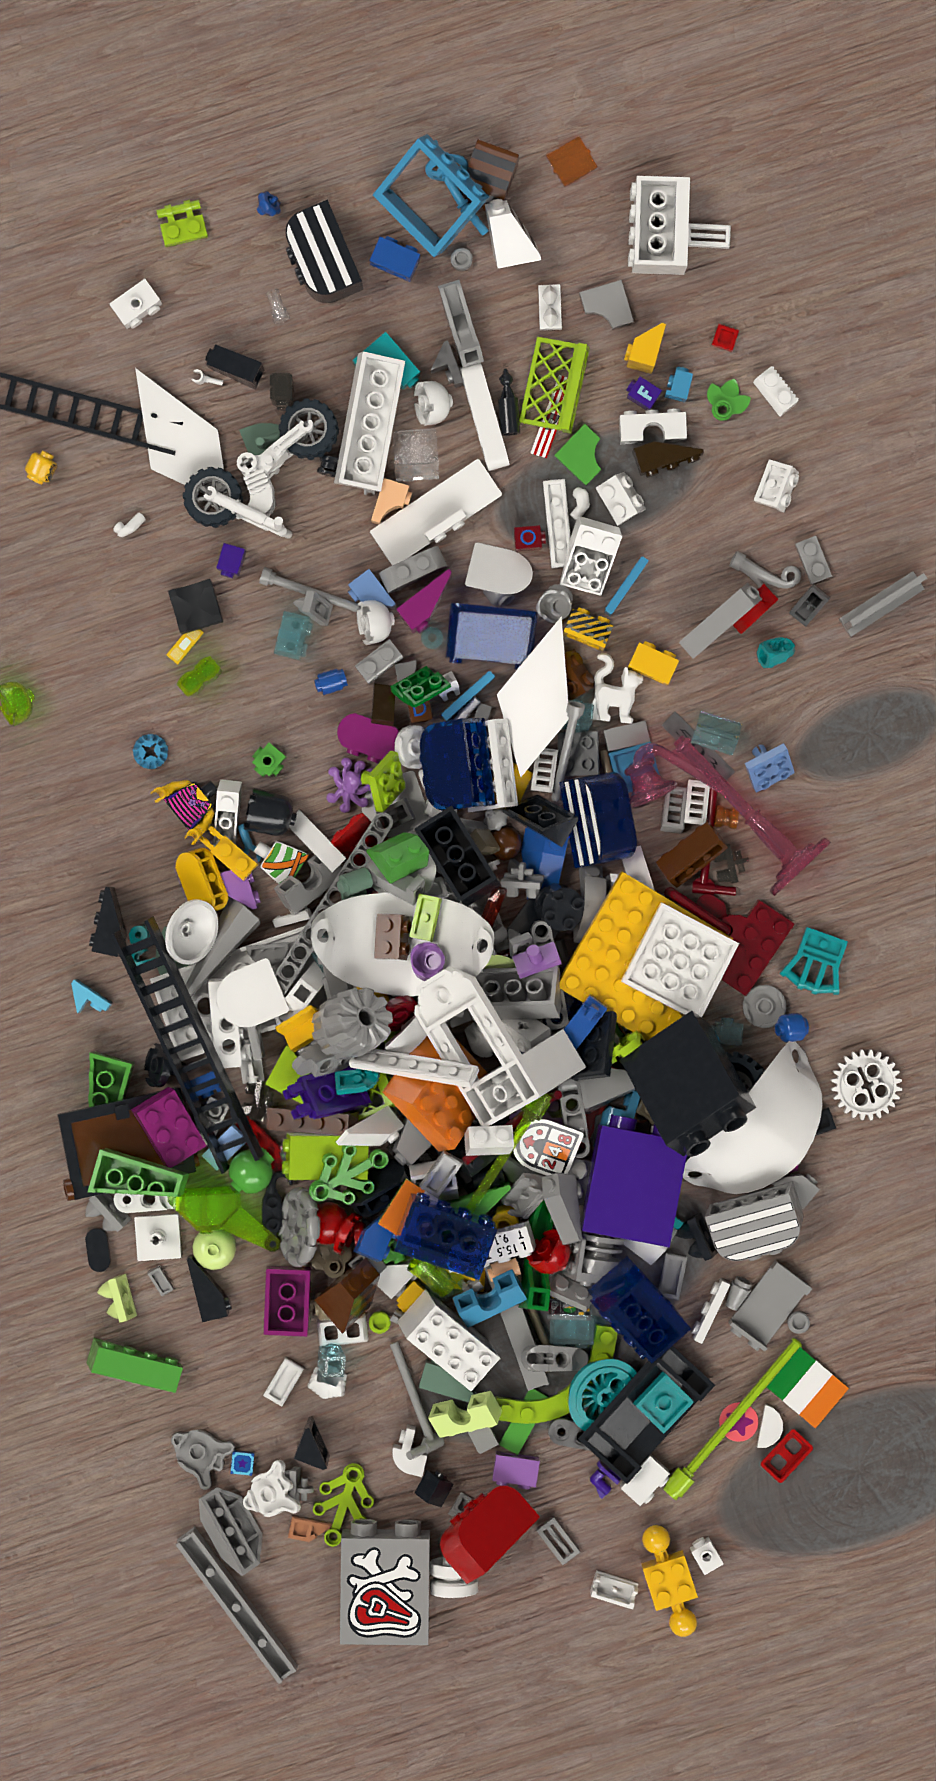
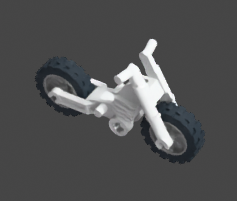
M303 399L301 402L299 400L295 401L294 405L288 406L285 409V414L281 415V423L279 424L280 438L260 455L245 452L238 457L237 466L244 475L243 478L250 493L248 505L243 504L242 489L230 472L219 467L218 469L207 467L206 470L200 469L196 475H191L190 481L186 482L184 486L185 492H183V503L189 515L197 523L205 527L212 526L217 528L219 525L225 526L229 524L228 521H233L236 518L281 537L291 538L292 532L285 528L281 517H276L275 520L270 518L275 509V491L270 478L274 474L279 473L281 465L292 455H296L301 459L308 458V460H313L314 457H323L324 453L332 450V445L336 444V437L339 434L338 422L332 410L325 403H320L316 399ZM312 414L320 417V419L313 423ZM308 415L305 422L299 419L302 416ZM322 422L324 423V431L318 430L315 427ZM318 434L322 435V437L318 441H315V439L318 437ZM216 482L223 484L224 487L216 491ZM212 483V486H208V490L204 487L205 485ZM202 489L206 494H204V497L198 498V494ZM228 490L229 496H226L223 493ZM208 501L202 510L198 502ZM212 506L217 512H208V510Z

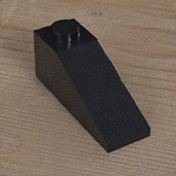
M193 1255L188 1256L187 1263L202 1323L227 1317L229 1310L232 1309L230 1298L225 1297L224 1291L209 1273L197 1263Z

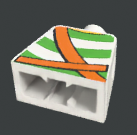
M277 840L272 847L260 841L253 851L264 858L260 867L278 884L290 875L295 878L309 856L306 852Z

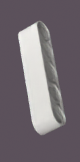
M478 363L465 368L461 367L459 368L488 471L509 466V459L482 365Z

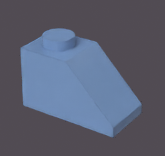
M370 569L348 584L351 589L348 593L355 602L358 600L360 602L376 600L383 603L387 608H394L396 606Z

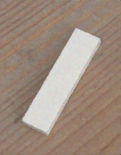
M565 479L543 481L551 569L563 568L571 539Z

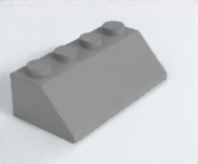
M558 966L521 979L516 968L483 969L476 977L501 1020L560 1018L561 989Z

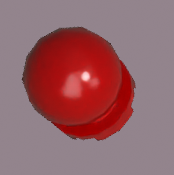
M321 1202L317 1205V1216L320 1217V1237L317 1239V1243L323 1245L333 1244V1251L343 1255L345 1252L343 1250L344 1246L349 1248L354 1240L355 1222H361L362 1216L356 1213L348 1216L345 1209L339 1204Z

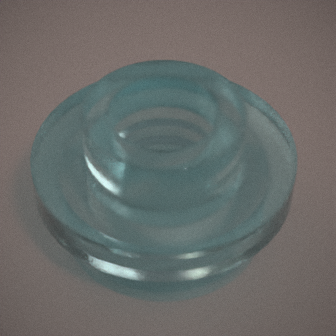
M429 627L422 633V643L426 648L436 649L443 642V634L438 628ZM430 634L436 635L434 642L428 640Z

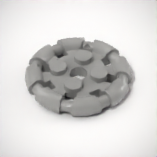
M303 1187L294 1188L285 1196L282 1202V1226L278 1231V1236L282 1240L280 1248L283 1256L289 1264L295 1267L305 1266L312 1260L318 1247L316 1244L317 1239L320 1237V1217L317 1216V1203L312 1199L309 1191Z

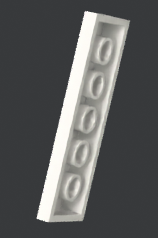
M368 352L358 353L334 484L381 492L405 361Z

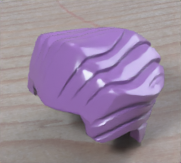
M425 942L416 945L412 949L411 965L417 978L426 981L443 970L445 957L437 944Z

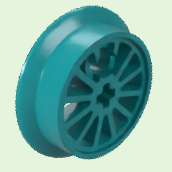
M616 1359L594 1361L582 1367L574 1376L569 1388L568 1406L575 1424L585 1431L602 1413L604 1407L610 1404L637 1372L629 1364ZM616 1379V1385L610 1386L611 1382ZM590 1380H591L592 1383H593L592 1386L588 1385V1383H589ZM597 1408V1416H593Z

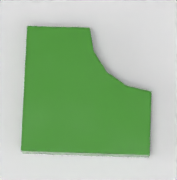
M584 424L554 455L585 486L601 471L595 459V448L600 438Z

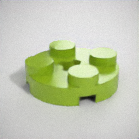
M636 1030L631 1034H625L619 1039L620 1043L613 1047L612 1064L617 1062V1056H627L645 1041L640 1032L638 1033Z

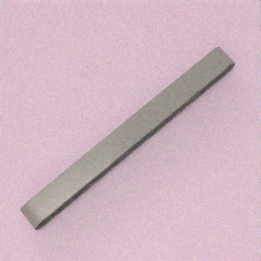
M379 813L374 817L275 972L278 984L283 988L282 993L284 997L314 951L311 940L306 938V931L311 928L313 920L321 910L336 904L330 901L329 896L334 891L340 892L337 887L339 876L365 867L371 861L370 856L366 852L371 847L365 844V839L368 836H374L378 841L377 845L385 840L393 826V819L389 814ZM384 817L388 819L389 826L385 829L379 828L377 826L379 818ZM355 855H363L366 859L365 864L362 866L355 865L353 862ZM318 930V938H322L326 930ZM303 947L306 950L307 954L303 959H297L294 956L296 948ZM285 966H292L295 973L292 977L286 978L282 975V969Z

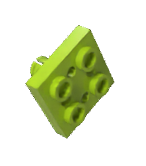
M390 751L371 772L364 771L361 775V783L370 785L377 812L384 813L406 788L398 752Z

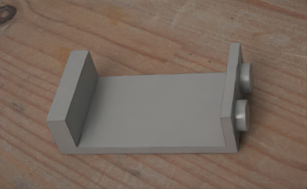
M775 1260L728 1323L732 1327L730 1331L739 1338L743 1335L749 1339L748 1344L758 1351L761 1348L763 1351H766L768 1349L766 1347L767 1343L804 1294L808 1295L812 1290L811 1286Z

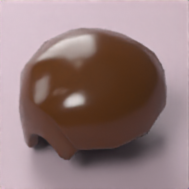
M507 825L503 826L499 831H493L492 835L497 841L500 851L492 855L503 861L513 859L522 847L521 834L514 827Z

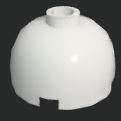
M436 381L417 383L414 396H418L419 404L414 403L419 422L426 426L438 424L445 420L449 414L450 407L453 405L451 394H448L447 389Z
M376 600L359 602L358 606H361V609L357 610V624L360 635L364 634L366 638L362 640L363 643L370 645L385 640L391 632V626L395 623L393 613H389L388 608Z

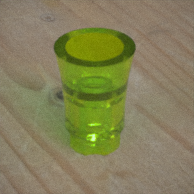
M423 1251L416 1255L407 1267V1271L419 1278L441 1298L449 1294L456 1284L438 1260Z

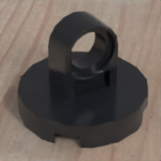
M155 1043V1048H150L146 1056L144 1070L148 1071L149 1078L145 1079L149 1086L161 1088L166 1084L169 1076H175L161 1044Z

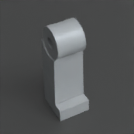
M372 859L365 866L372 876L374 885L413 906L417 902L418 895L425 893V878L417 875L414 878L408 875L390 884Z

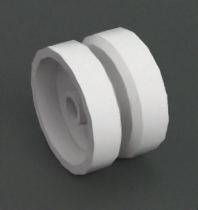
M444 1557L435 1558L429 1562L430 1574L435 1577L430 1581L431 1595L443 1598H461L478 1593V1580L475 1579L466 1584Z

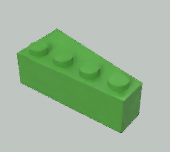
M94 1051L89 1052V1107L125 1099L135 1063Z
M105 1148L99 1150L88 1192L178 1197L184 1194L189 1173Z
M93 1338L86 1362L91 1373L176 1393L183 1370L181 1364L178 1363V1359L172 1357L161 1358L152 1352L145 1351L144 1353L132 1347L117 1345L97 1338Z

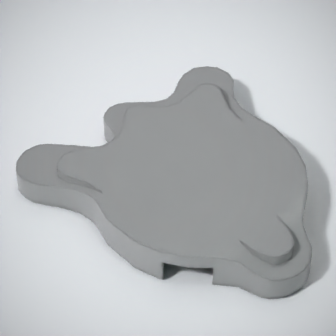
M200 1429L176 1432L171 1438V1443L175 1447L178 1464L186 1472L193 1474L197 1478L203 1490L209 1489L212 1485L210 1470L221 1471L224 1467V1457L235 1450L233 1442L217 1440L212 1434Z

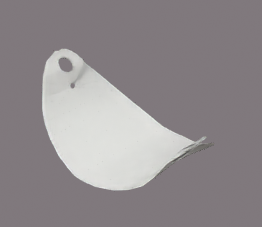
M391 893L360 895L337 902L323 910L313 920L311 926L313 950L325 967L342 981L362 989H373L376 993L396 996H417V986L425 982L417 978L412 969L411 951L416 945L429 941L409 937L410 954L407 956V961L374 958L377 914L409 916L412 925L416 904L413 906ZM441 898L442 902L433 942L430 943L437 944L444 954L445 963L443 970L450 966L477 977L491 959L494 946V932L490 924L471 908L455 901ZM320 929H324L328 933V940L325 943L320 942L317 938V932ZM484 939L487 941L488 947L485 952L480 953L477 946L479 941Z
M789 1041L750 1090L749 1095L757 1108L746 1114L747 1122L735 1131L725 1132L722 1130L710 1138L711 1144L706 1151L697 1156L690 1157L686 1161L683 1179L697 1186L708 1187L726 1193H749L762 1189L781 1179L803 1160L815 1138L820 1123L822 1093L806 1053L796 1042ZM794 1049L797 1050L799 1055L798 1063H795L792 1057ZM697 1171L702 1173V1175L694 1178L688 1176V1173Z

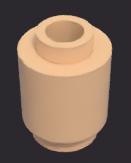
M516 1258L504 1263H498V1261L491 1263L490 1269H487L491 1282H493L492 1278L511 1269L516 1276L521 1275Z

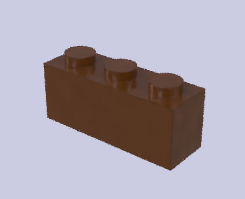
M705 822L703 825L698 826L687 838L682 839L677 846L664 853L656 861V864L667 880L678 888L724 852L728 846L716 829L708 822Z

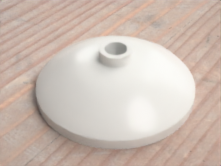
M194 899L185 902L173 913L168 922L165 935L166 948L172 959L181 964L189 965L200 961L208 954L218 933V917L215 909L208 902Z

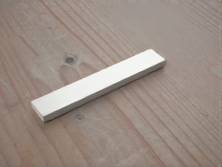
M374 1049L367 1054L353 1057L349 1061L351 1068L468 1088L472 1087L479 1072L478 1066L380 1049Z

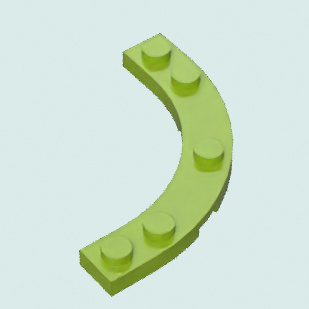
M601 1324L595 1325L587 1364L604 1359H613L618 1334L617 1327ZM591 1380L588 1383L590 1386L593 1385ZM571 1383L557 1392L558 1394L548 1398L517 1400L495 1396L502 1409L499 1420L531 1424L547 1422L570 1413L568 1399Z

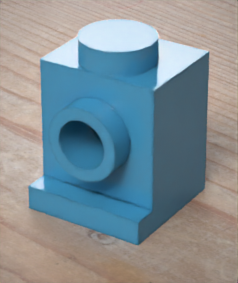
M676 367L675 374H670L667 387L671 388V390H666L664 398L685 403L693 373H689L687 368Z

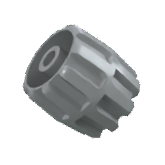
M353 988L335 994L319 1006L320 1010L313 1015L314 1032L312 1036L314 1041L318 1042L323 1053L335 1055V1059L345 1060L369 1053L385 1041L391 1033L388 1024L393 1022L392 1013L385 1008L387 1001L384 997H376L374 990L370 988L360 990Z

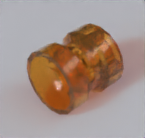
M717 805L714 827L728 826L730 829H737L739 808L732 807L726 809L724 806Z

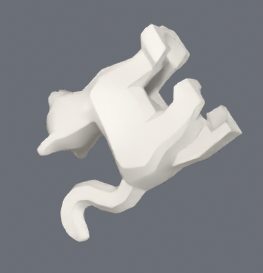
M600 653L597 659L604 661L605 666L599 669L594 677L595 698L591 705L590 719L610 721L611 716L608 714V709L611 706L619 707L621 723L632 724L633 718L629 716L630 710L635 701V689L643 683V676L625 667L621 676L622 687L604 683L603 677L611 673L614 667V660L611 655Z

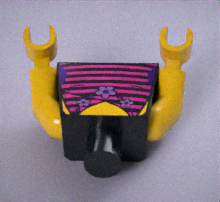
M189 780L173 781L163 787H156L150 792V794L154 792L159 794V798L155 802L158 803L163 799L188 829L184 838L192 836L194 840L191 845H195L199 837L211 826L215 814L213 810L215 805L209 798L217 793V787L212 781H209L200 788L196 782Z

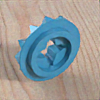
M143 735L135 742L133 748L134 759L143 768H158L167 759V744L157 735ZM143 745L149 748L155 745L154 752L158 757L150 755L144 759L147 752Z

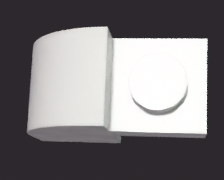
M407 1425L406 1430H401L399 1443L403 1444H393V1459L397 1467L403 1472L422 1477L427 1454L424 1453L412 1460L407 1458L406 1453L414 1449L411 1446L416 1426Z

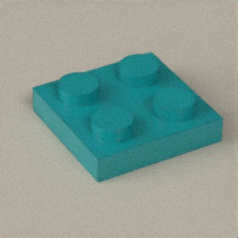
M664 1372L633 1402L663 1434L694 1403Z

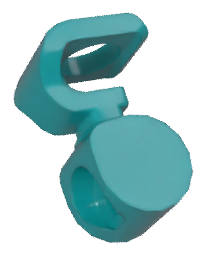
M134 926L129 932L131 944L150 937L146 926ZM148 948L131 954L136 966L149 961H140L139 958L140 955L148 951Z

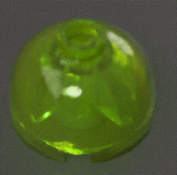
M10 681L0 684V702L2 705L0 710L10 725L16 726L23 723L31 716L33 711L32 701L35 700L32 690L30 688L26 689L19 682Z

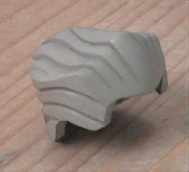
M554 584L549 586L536 605L538 615L550 623H556L561 616L562 619L566 618L571 611L573 595L564 585Z

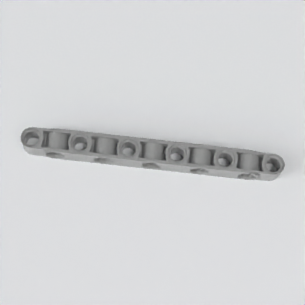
M538 920L532 924L531 936L533 945L540 947L554 942L551 927L546 922ZM538 925H545L547 928L546 934L542 937L535 934V929ZM562 990L561 1021L553 1023L550 1018H545V1023L550 1028L551 1036L564 1029L569 1022L564 991ZM570 1077L558 1085L557 1090L562 1092L559 1102L563 1125L580 1131L584 1135L581 1142H584L585 1148L575 1155L577 1158H583L590 1151L588 1128L580 1082ZM570 1098L577 1100V1106L574 1109L566 1108V1102Z

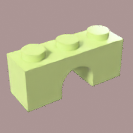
M487 1391L471 1395L467 1411L459 1409L453 1400L435 1403L432 1406L428 1419L438 1436L442 1438L493 1427L498 1424L502 1409L492 1392Z

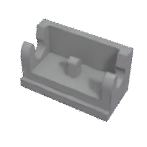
M523 1173L501 1199L503 1205L512 1206L515 1209H510L508 1211L509 1215L528 1219L544 1200L543 1175Z

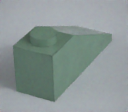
M426 1359L419 1388L468 1403L471 1395L477 1394L474 1390L470 1391L432 1359Z

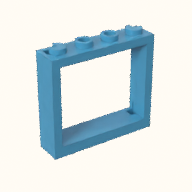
M428 134L416 140L373 194L389 213L433 257L440 255L446 250L489 198L481 189L482 186L475 183L470 178L469 173L454 162L453 156L445 152L439 146L437 140H433ZM420 149L472 201L441 239L390 188Z

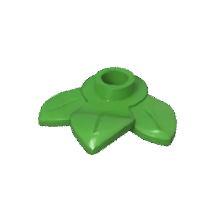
M735 379L729 380L721 388L711 384L707 391V399L712 405V414L720 421L728 420L732 414L744 412L751 400L749 396L739 395V387ZM721 406L725 407L726 413L721 414L718 408Z

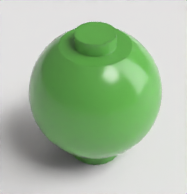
M261 1148L264 1155L257 1161L254 1160L250 1150L240 1152L231 1161L229 1177L233 1181L230 1184L239 1193L242 1190L248 1194L258 1193L270 1183L273 1174L271 1163L275 1159L264 1148Z

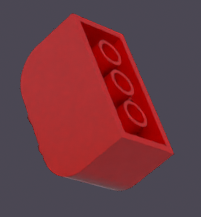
M498 1486L485 1495L480 1493L475 1499H471L464 1505V1510L461 1513L458 1512L451 1518V1525L444 1531L441 1537V1552L446 1561L468 1584L484 1575L540 1516L516 1489L510 1486Z

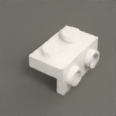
M625 472L613 476L596 487L617 526L646 510L642 497L636 493L631 478Z

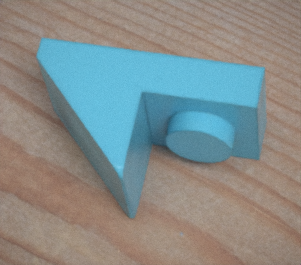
M74 979L71 983L77 1013L82 1011L88 1000L91 1001L90 1006L99 1012L102 1009L108 1011L113 1004L79 980Z

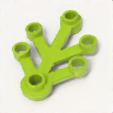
M357 1463L346 1465L343 1469V1475L331 1481L325 1480L321 1482L319 1487L323 1495H328L332 1492V1489L345 1484L343 1492L324 1502L317 1501L313 1505V1513L321 1516L326 1510L339 1504L332 1527L324 1535L325 1543L331 1547H335L341 1542L342 1533L340 1528L347 1507L354 1520L360 1518L367 1519L361 1514L352 1496L354 1486L361 1497V1505L364 1508H371L374 1504L373 1496L368 1494L362 1482L364 1470ZM355 1470L358 1475L351 1477L349 1472ZM327 1484L330 1486V1490L324 1491L322 1486ZM370 1498L372 1502L366 1505L363 1500ZM317 1505H321L323 1507V1511L317 1512L315 1510V1507ZM334 1532L337 1534V1538L331 1539L329 1534Z

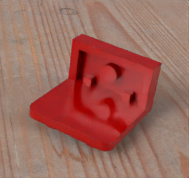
M363 812L357 814L350 819L349 824L345 828L338 830L333 835L331 844L347 860L371 824L370 819ZM368 836L365 839V844L368 847L376 846L378 843L374 836ZM358 854L354 856L353 862L357 866H362L365 864L366 859L363 855Z

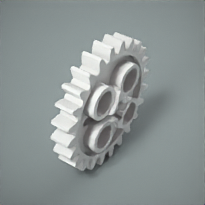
M862 1049L859 1051V1056L851 1052V1059L846 1056L843 1057L846 1062L845 1064L837 1063L841 1068L840 1071L833 1070V1073L837 1075V1078L830 1079V1081L836 1083V1086L830 1088L832 1091H837L833 1099L841 1100L837 1104L838 1107L846 1106L843 1111L847 1114L852 1110V1118H855L858 1113L860 1120H864L865 1115L868 1116L869 1120H873V1114L881 1118L880 1111L883 1110L888 1114L887 1106L895 1107L892 1100L900 1099L895 1094L896 1091H902V1088L896 1086L897 1083L902 1082V1079L895 1078L900 1071L892 1070L895 1066L894 1062L887 1064L888 1056L880 1059L881 1052H877L875 1056H873L871 1049L868 1050L867 1055H865ZM876 1065V1075L868 1076V1066ZM858 1067L862 1068L865 1080L871 1082L868 1087L874 1097V1103L871 1102L867 1089L861 1088L864 1081L858 1072ZM850 1073L857 1075V1081L853 1085H849L846 1080ZM884 1085L886 1089L885 1094L880 1097L877 1096L875 1093L876 1087ZM859 1093H863L866 1098L865 1102L861 1105H857L855 1102V1097Z

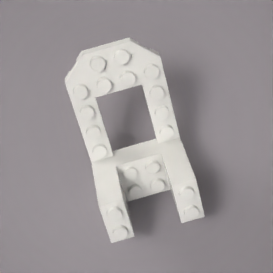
M449 966L416 988L418 1005L415 1006V1016L442 1060L471 1065L445 1023L468 1008L501 1063V1066L480 1079L477 1076L471 1088L458 1086L481 1126H490L540 1098L586 1068L564 1029L521 1054L476 977Z

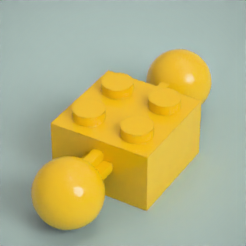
M652 1525L644 1531L642 1542L646 1550L654 1553L655 1559L641 1563L656 1611L671 1606L673 1613L669 1618L670 1629L677 1636L687 1637L695 1631L697 1619L691 1610L685 1608L683 1602L698 1598L683 1550L668 1555L666 1550L670 1544L668 1531L660 1525Z

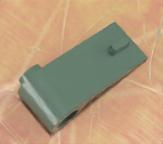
M365 867L340 875L337 882L342 900L367 895L366 889L371 888L373 885L372 876Z

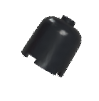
M253 787L246 811L247 820L246 823L244 822L243 829L274 836L285 834L289 826H294L297 813L293 812L292 801L286 796Z

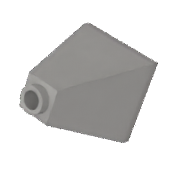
M611 1068L610 1077L579 1080L585 1114H589L635 1091L626 1070Z

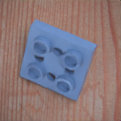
M784 743L768 752L764 745H758L761 750L760 752L757 747L752 750L756 758L746 762L745 766L756 793L769 788L780 780L787 779L795 773L788 749Z

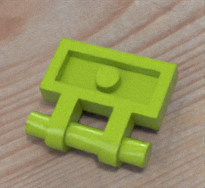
M186 200L183 201V204L171 206V204L165 205V208L156 210L158 219L163 217L168 219V223L160 224L165 247L208 238L203 215L194 216L193 210L201 208L199 200L192 202ZM186 212L187 218L175 221L174 215Z

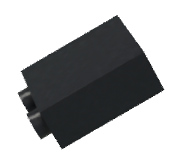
M690 1011L630 1054L620 1059L664 1143L682 1156L693 1157L703 1153L710 1147V1138L722 1130L732 1132L739 1129L747 1122L746 1114L757 1108L710 1024L694 1011Z

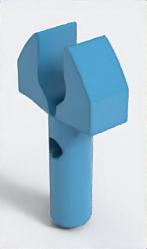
M240 824L238 830L245 847L243 852L249 856L250 849L254 851L256 846L253 845L248 830L243 829L244 824ZM256 854L258 862H260L262 857Z

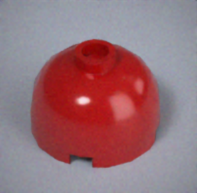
M557 1230L546 1231L543 1233L545 1237L540 1241L538 1239L535 1240L536 1248L532 1255L526 1258L529 1260L528 1263L538 1272L553 1274L567 1266L571 1249L569 1244H562Z

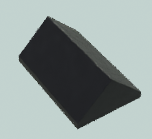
M539 795L518 802V806L503 808L504 814L560 847L564 845L578 821V816Z
M311 1416L308 1418L294 1459L325 1470L328 1467L330 1455L315 1420Z

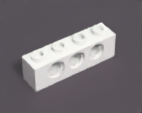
M225 977L208 979L213 1045L224 1068L242 1067L241 1060H245V1049L240 1047V1039H244L243 1027L233 1024L230 1027H223L221 1025L224 1017L217 1005V991ZM227 1039L235 1042L234 1046L230 1049L222 1046L223 1042Z

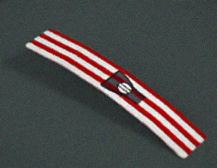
M559 375L557 379L562 383L568 378ZM561 388L551 394V399L555 405L564 399V393ZM550 400L547 405L546 411L553 407ZM556 410L545 416L549 423L558 425L560 415ZM539 427L530 453L547 458L557 430Z

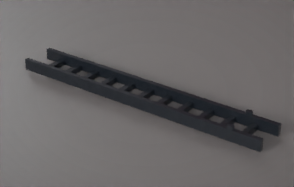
M0 372V378L11 381L5 405L0 404V410L175 456L176 451L137 441L143 421L142 410ZM17 383L32 386L26 411L11 407ZM38 388L53 392L47 416L32 413ZM59 394L74 398L68 422L53 418ZM80 400L95 403L89 428L74 424ZM101 405L117 409L111 433L95 430ZM122 411L138 415L132 439L116 435ZM155 413L151 414L152 418L158 417ZM170 422L183 426V422Z

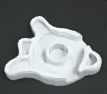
M282 1460L274 1461L268 1472L261 1473L253 1478L251 1490H248L247 1495L243 1499V1505L247 1510L264 1514V1517H271L283 1511L290 1513L300 1511L301 1505L299 1501L288 1495V1491L293 1488V1483L285 1476V1463Z

